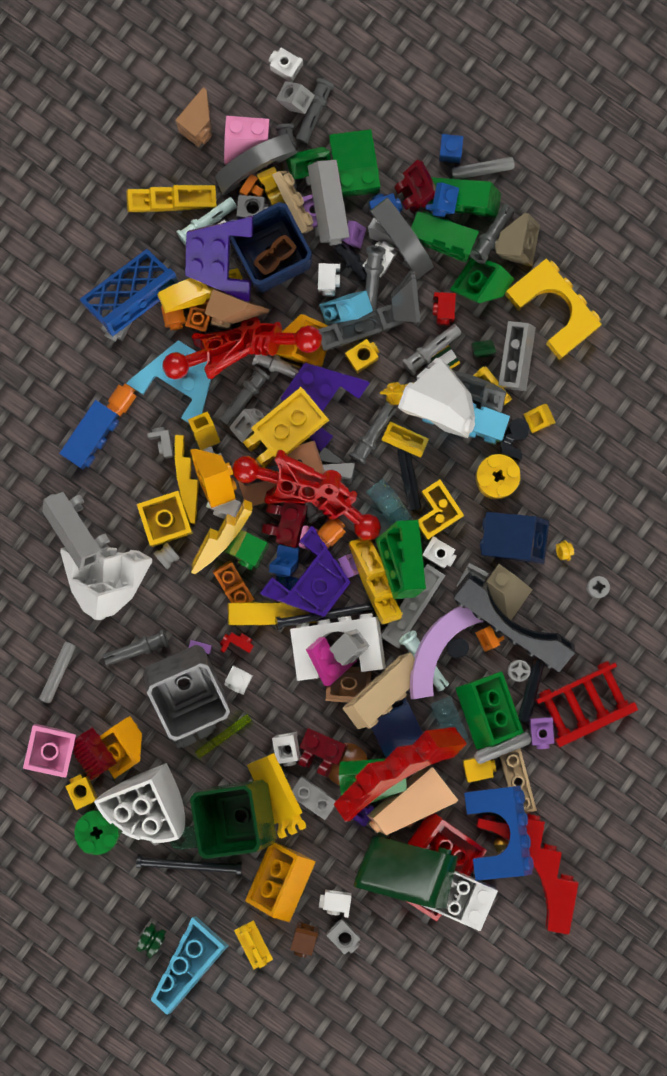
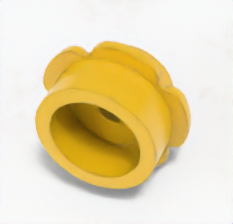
M566 540L556 544V553L561 561H570L571 556L574 555L573 545Z

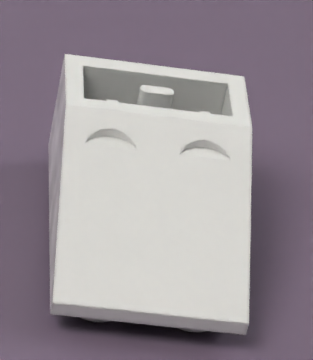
M454 871L446 908H426L481 931L498 890L496 887L485 882L475 881L473 877Z

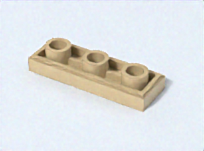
M278 171L272 174L301 233H308L313 230V218L303 207V197L299 192H296L293 186L295 181L289 172L287 173V171Z
M519 748L501 755L500 760L507 787L516 786L514 780L521 778L522 782L518 786H521V790L525 795V802L523 803L524 812L537 811L521 749Z

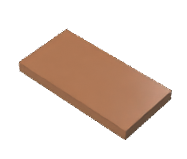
M315 440L299 445L288 454L289 457L295 460H302L304 464L314 468V471L324 474L325 470ZM275 458L267 467L277 465L275 462ZM238 481L243 498L252 502V506L265 503L266 492L275 486V483L267 481L245 486Z

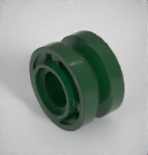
M151 923L149 927L145 928L138 940L136 950L140 953L146 950V956L152 958L153 954L156 955L166 937L164 935L167 931L163 929L156 931V925Z

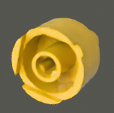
M491 455L484 459L477 468L475 474L477 487L484 496L490 499L505 498L511 495L518 487L520 468L512 458L506 455ZM500 472L503 480L494 481L495 476L492 474Z

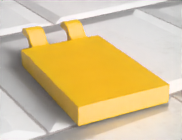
M300 387L251 427L254 434L243 443L252 452L258 447L260 442H263L268 449L256 459L265 468L275 458L278 450H283L288 455L325 425L329 419L305 390Z
M272 753L248 764L247 767L254 781L263 780L268 784L274 824L278 823L277 834L279 838L287 837L285 828L291 835L298 833L295 828L296 824L300 830L305 829L306 823L300 816L302 810L275 754Z

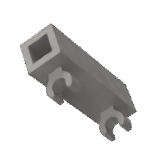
M337 160L317 161L308 166L309 176L306 177L307 186L311 185L318 227L314 228L315 236L320 237V243L329 242L330 246L342 244V240L349 237Z
M64 492L51 494L44 499L42 512L79 570L99 563L100 553L109 548L107 543L110 540L106 534H102L94 540L78 516L77 512L83 510L81 504L84 503L81 495L68 500Z

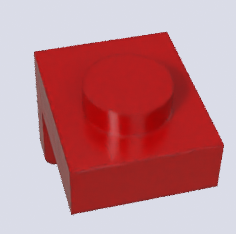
M233 632L230 635L225 634L219 644L222 646L220 651L223 653L227 651L231 642L248 653H251L254 645L251 644L252 639L241 633L240 637Z

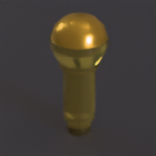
M501 837L494 841L497 855L504 852L508 847L507 839Z

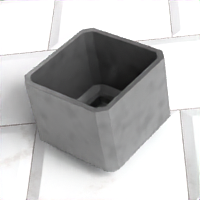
M194 645L145 668L143 676L147 694L169 739L177 741L228 717L230 709L224 690L203 647ZM186 678L190 682L187 686L181 687L178 685L179 680Z

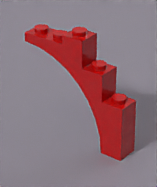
M455 727L427 730L413 745L397 747L384 761L368 763L355 777L356 781L333 805L345 822L351 821L362 809L389 788L427 766L454 758L467 743Z
M483 814L482 818L477 817L476 826L478 828L495 832L510 841V828L505 819L504 822L495 820L496 816ZM527 814L528 824L526 828L531 840L529 848L530 857L533 859L534 868L540 877L545 893L547 909L545 928L547 931L569 935L579 882L573 880L574 876L568 874H561L560 877H557L562 852L557 850V846L551 844H544V847H541L545 822L540 820L538 815Z

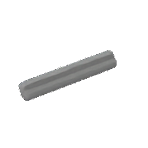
M513 157L455 167L452 168L451 173L453 179H464L512 170L515 164Z
M64 643L41 693V701L51 703L76 648L74 644Z
M524 732L501 743L477 751L474 754V758L477 763L482 764L529 745L531 737L529 733Z

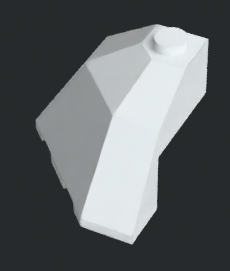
M436 358L432 361L430 369L425 368L417 375L415 383H409L405 387L398 406L400 410L406 414L430 420L445 432L468 438L475 426L472 396L444 361Z
M109 547L101 551L99 563L79 570L66 548H61V556L71 592L83 612L95 620H103L105 617L115 615L133 598L152 563V558L140 551L130 550V552L119 553L117 548Z

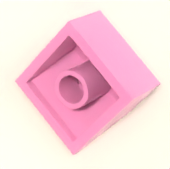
M226 116L224 165H227L248 149L269 140V119Z
M34 724L23 769L66 778L76 734Z

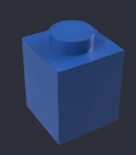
M442 134L439 162L460 163L463 136Z

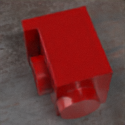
M434 292L433 300H437V303L433 302L432 315H436L437 325H449V322H454L456 293Z

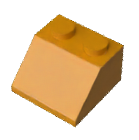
M191 449L190 452L198 481L211 508L235 500L234 490L237 487L233 477L230 478L233 475L230 463H225L222 455Z

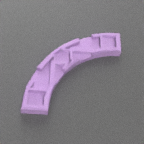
M458 606L440 617L424 635L415 653L413 670L410 674L411 699L434 696V671L442 650L461 630L483 622V620L476 618L467 607L462 608Z

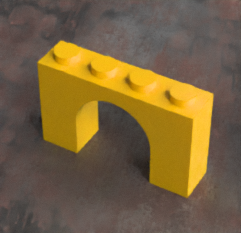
M546 258L509 288L505 296L518 311L536 296L543 293L557 294L566 301L570 310L569 322L546 343L560 360L595 332L602 324L599 322L601 320L599 315L594 310L590 311L584 297L581 294L577 295L573 291L572 283L566 277L563 279L558 273L560 271L558 266L553 261L549 262Z

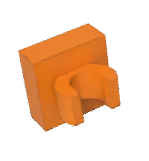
M253 174L250 175L240 189V195L262 197L264 189L257 186L259 183L258 177Z
M491 626L475 632L484 652L499 646V642L504 640V636L496 637L495 630Z

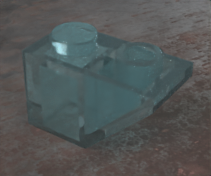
M384 479L366 491L391 526L396 521H405L413 518L398 495Z

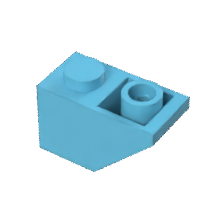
M367 291L351 293L319 304L326 325L359 319L373 311Z

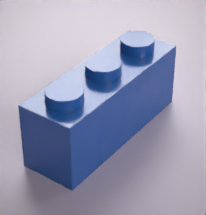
M95 400L59 454L83 470L85 467L89 468L95 460L93 455L96 450H101L107 442L105 437L109 431L113 432L118 426V414Z

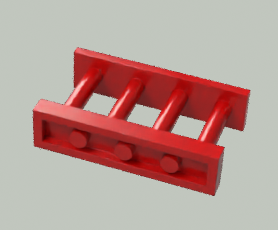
M605 661L597 665L598 670L554 691H551L549 688L538 693L539 698L535 699L536 703H545L558 730V737L554 738L557 747L560 748L638 710L635 702H628V700L624 699L611 672V669L617 667L616 662L609 663V661ZM601 674L604 675L617 702V709L611 712L608 709L605 710L591 680ZM582 683L597 711V718L592 721L585 718L571 689ZM563 692L578 721L577 728L571 731L565 727L552 697Z

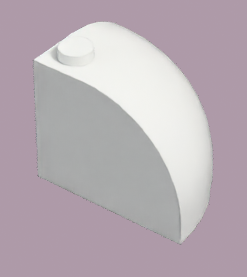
M167 763L121 782L104 792L94 801L100 813L110 824L113 823L123 831V834L137 840L144 839L152 841V843L170 842L179 839L185 829V812L182 798Z

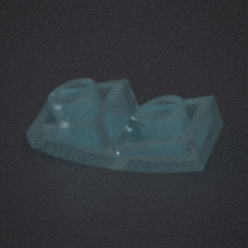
M451 696L430 704L441 729L455 727L464 740L468 738Z

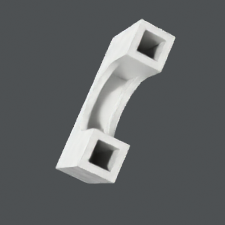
M372 613L359 615L360 619L352 620L351 616L338 618L339 622L330 623V619L317 621V625L309 626L308 622L297 624L296 628L290 629L297 681L320 678L306 649L319 637H327L329 634L337 631L345 633L357 629L370 645L359 656L361 672L386 669L379 618L373 617Z

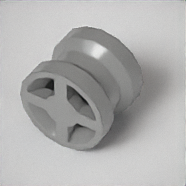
M167 542L160 551L154 552V555L166 569L171 567L173 561L180 559Z
M597 576L588 581L586 590L591 597L602 598L608 594L610 584L606 578Z
M515 660L509 664L507 672L512 680L521 682L529 677L530 667L525 661Z

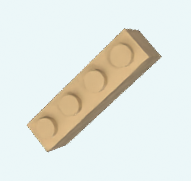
M411 652L400 655L343 707V710L357 729L372 728L378 723V717L392 710L393 703L399 702L406 697V691L410 688V674L415 661Z

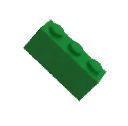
M502 671L455 687L476 750L496 745L524 733Z

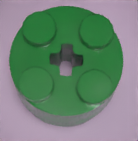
M94 809L84 814L78 820L74 835L78 846L85 853L101 855L110 851L117 844L121 835V829L113 823L110 824L98 809ZM95 826H97L99 830L102 829L103 833L100 834V837H98L97 834L94 835L93 831L96 829Z

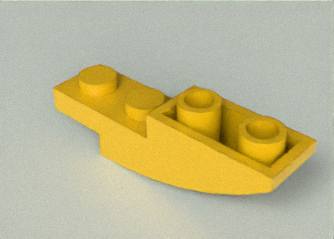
M238 268L229 270V278L243 279ZM188 278L158 292L157 295L165 313L204 304L207 299H210L213 289H218Z

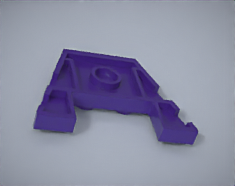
M246 216L245 218L187 231L185 276L244 301H249L251 296V280L229 278L230 235L252 237L254 216Z
M305 362L281 396V400L284 401L302 387L320 410L323 411L340 386L359 399L370 382ZM321 427L310 436V439L312 441L315 440L317 448L322 451L333 435Z
M310 526L299 543L316 555L314 560L290 591L272 577L259 594L325 617L350 584V581L328 551L325 543L316 533L315 528Z

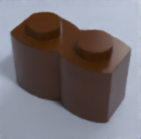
M287 235L279 237L273 242L270 249L263 251L257 256L254 261L255 270L263 279L277 273L281 266L290 263L297 253V246Z

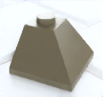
M524 213L500 232L499 239L495 243L496 253L502 259L533 267L540 224L529 213Z
M500 564L494 568L485 581L488 583L489 591L495 604L510 620L513 619L533 590Z

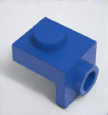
M437 183L433 204L426 205L425 209L433 211L432 215L438 217H445V214H454L459 188L445 183Z
M394 193L386 196L379 194L372 197V201H369L370 210L386 198H389L399 212L403 210L400 199H395Z
M280 544L277 549V558L270 563L269 572L276 573L279 577L290 576L298 568L300 549Z

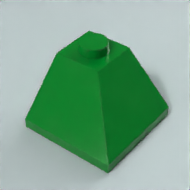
M471 257L450 291L477 303H483L503 297L514 281V278L499 264L488 260L482 264Z

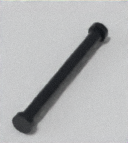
M371 603L329 610L325 617L309 613L286 618L275 617L277 630H281L283 627L371 611L376 612Z
M137 855L136 868L140 869L143 866L237 873V875H241L242 862L228 864L142 858V855Z

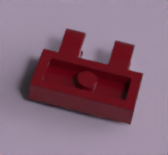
M416 160L403 172L405 178L394 186L397 194L402 192L404 197L409 196L411 192L413 193L402 202L405 210L410 208L412 213L418 211L420 206L425 207L433 200L436 186L421 160Z
M285 502L284 505L279 503L268 504L266 512L282 516L279 526L272 523L263 524L262 533L277 536V543L297 548L308 506Z
M308 728L300 745V748L305 750V752L301 755L298 765L310 768L316 755L324 759L317 773L329 777L333 765L340 766L348 745Z

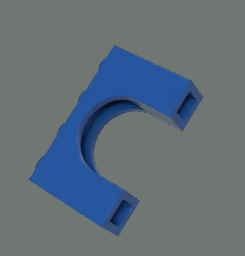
M521 786L465 792L467 814L493 812L502 816L510 828V842L504 852L495 856L473 858L475 881L531 875L534 863L532 857H530L529 848L531 840L527 834L526 825L528 824V817L524 812L523 803L525 802V795L521 790Z

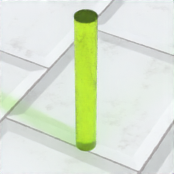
M248 714L244 715L195 751V754L199 759L251 722L252 719Z

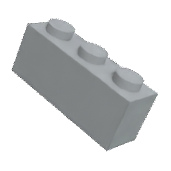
M508 321L499 378V386L505 389L526 391L536 329L533 325Z

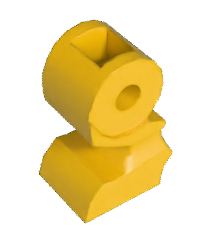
M275 167L257 174L259 183L265 187V194L271 206L278 202L286 204L272 174L277 172Z

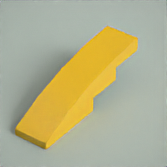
M173 185L172 187H150L149 189H127L126 191L127 212L181 211L217 207L215 185Z
M175 435V465L178 486L191 524H196L199 481L191 479L192 459L184 457V435Z
M244 499L235 517L227 514L218 531L209 529L192 562L191 573H198L229 546L251 515L252 502Z
M362 539L350 541L349 547L360 578L381 624L401 619L403 614L397 602L393 599L382 560L372 541Z
M282 602L228 603V625H276L275 617L286 618L309 614L310 612Z

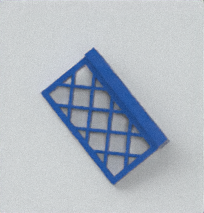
M146 249L80 298V301L113 337L160 301L157 295L158 292L179 283L171 268L168 269ZM146 258L151 260L150 266H140V263ZM154 271L163 272L157 278H152ZM128 272H134L133 279H123V277ZM139 272H149L148 278H138ZM132 284L131 291H121L122 285ZM137 284H147L140 291H135ZM110 285H117L116 291L106 290ZM94 297H100L99 304H90L89 301ZM105 297H115L114 304H104ZM120 297H130L124 303L118 304ZM103 310H112L107 316L102 317Z

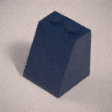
M486 512V517H484L482 523L484 536L480 541L481 555L492 558L545 563L549 521L536 516Z
M406 698L393 703L392 710L378 717V723L372 727L373 733L386 758L397 747L413 745L423 734Z

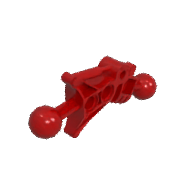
M257 317L243 320L241 327L233 330L228 329L209 334L194 333L192 335L194 345L202 350L186 356L178 352L170 353L163 360L162 368L168 378L175 380L186 376L189 367L207 361L204 370L207 378L213 379L226 367L248 354H262L263 356L269 354L274 356L280 344L296 345L300 351L305 353L315 352L322 344V335L316 327L310 325L301 327L296 333H282L280 322H275L274 324L260 323Z
M278 450L275 456L279 472L259 467L258 462L250 456L239 457L232 465L233 476L241 483H250L255 479L275 483V486L265 494L264 502L267 504L281 502L304 504L305 502H312L329 519H336L344 514L354 523L355 534L365 541L375 539L381 531V523L376 516L372 514L362 515L351 505L356 501L357 492L348 491L349 489L341 482L342 476L338 471L327 470L324 474L314 471V468L289 457L283 450Z

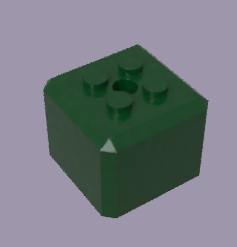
M263 780L214 786L195 792L190 798L198 853L204 859L258 852L273 845L277 839L268 784ZM239 810L246 812V821H241L238 818Z

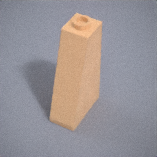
M427 766L417 771L407 780L406 791L387 797L367 815L371 820L369 825L376 833L381 832L388 835L456 803L458 799L432 766Z

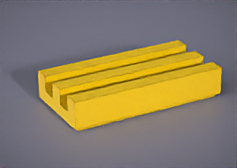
M389 422L382 441L421 458L429 438Z

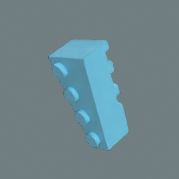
M473 403L475 426L468 437L475 438L477 435L483 437V441L494 445H496V442L501 443L510 416L486 407L476 408L477 405ZM422 418L423 422L434 425L430 420Z
M197 916L191 918L185 934H183L179 942L180 944L151 998V1001L167 1015L173 1012L229 946Z

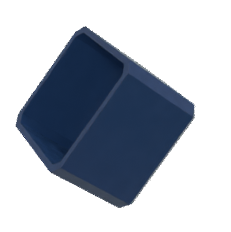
M278 202L253 215L252 237L230 235V243L246 275L251 280L254 290L264 293L309 270L311 267L312 252L287 204ZM287 235L297 246L296 256L290 263L281 266L277 273L263 279L254 268L255 259L263 251L271 248L276 239Z

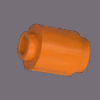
M161 306L165 327L170 328L171 331L182 329V325L186 323L184 310L180 309L165 313L163 306Z
M125 383L123 386L118 385L107 402L109 403L106 407L121 417L123 413L127 412L137 397L133 394L135 390Z
M338 518L334 520L328 519L316 533L328 549L330 546L333 547L346 533L344 530L345 525Z

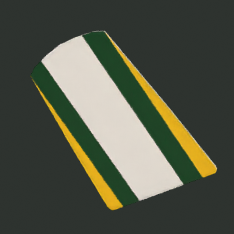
M447 345L431 358L427 367H432V361L436 358L444 361L451 369L459 365L460 361L450 346Z

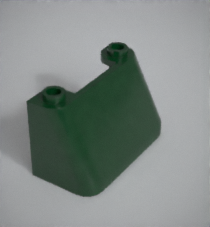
M378 832V835L372 836L355 877L354 887L425 907L446 908L458 856L451 854L452 850L439 847L438 851L417 847L390 839L391 834L385 835L381 832Z

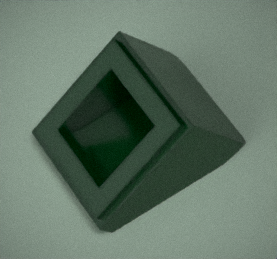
M492 340L471 343L474 359L491 357L496 353Z

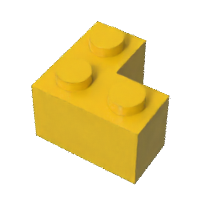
M441 480L436 481L421 492L432 509L431 512L418 519L420 532L427 541L461 519L464 514Z

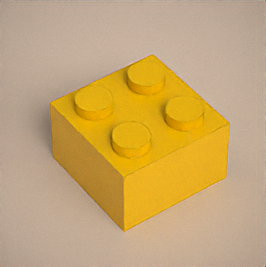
M179 491L137 504L150 546L154 547L193 534Z

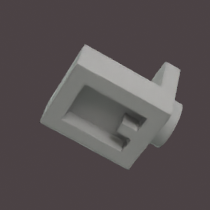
M255 408L244 409L229 428L243 443L254 434L251 427L264 418V415Z
M160 427L152 429V433H147L150 440L161 438V441H158L159 453L164 455V458H174L171 432Z

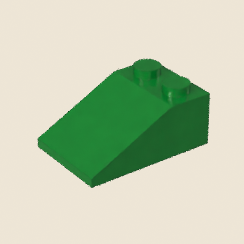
M372 130L330 134L332 160H337L342 196L351 197L380 193L379 173Z

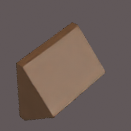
M350 667L335 682L326 687L325 701L349 703L371 683V671L361 672V667Z

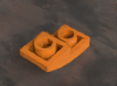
M207 299L204 304L190 307L185 326L204 332L207 331L211 316L206 315L205 311L210 299Z
M231 560L212 571L231 603L252 602L254 600Z

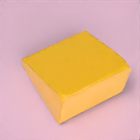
M547 404L540 405L523 414L532 433L555 423Z

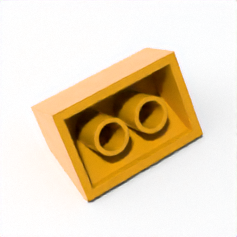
M274 842L273 845L267 848L245 901L273 918L290 922L316 861Z

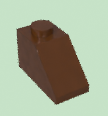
M297 921L290 950L294 951V955L304 958L307 955L312 956L318 936V927Z

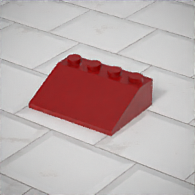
M436 813L424 819L407 843L438 851L439 847L452 850L451 854L458 856L455 871L468 876L474 870L473 858L483 857L488 851ZM408 902L435 921H438L442 915L424 906Z

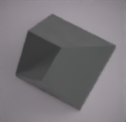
M409 271L391 293L393 318L397 321L421 322L416 276L414 271Z

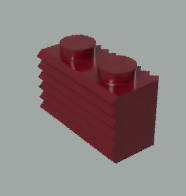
M93 727L75 738L73 754L77 761L80 762L82 769H85L87 776L90 777L89 780L95 779L117 764L112 753Z

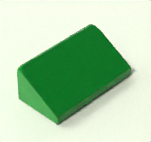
M325 147L297 152L286 159L289 173L294 180L309 176L308 166L317 161L331 160L330 151Z

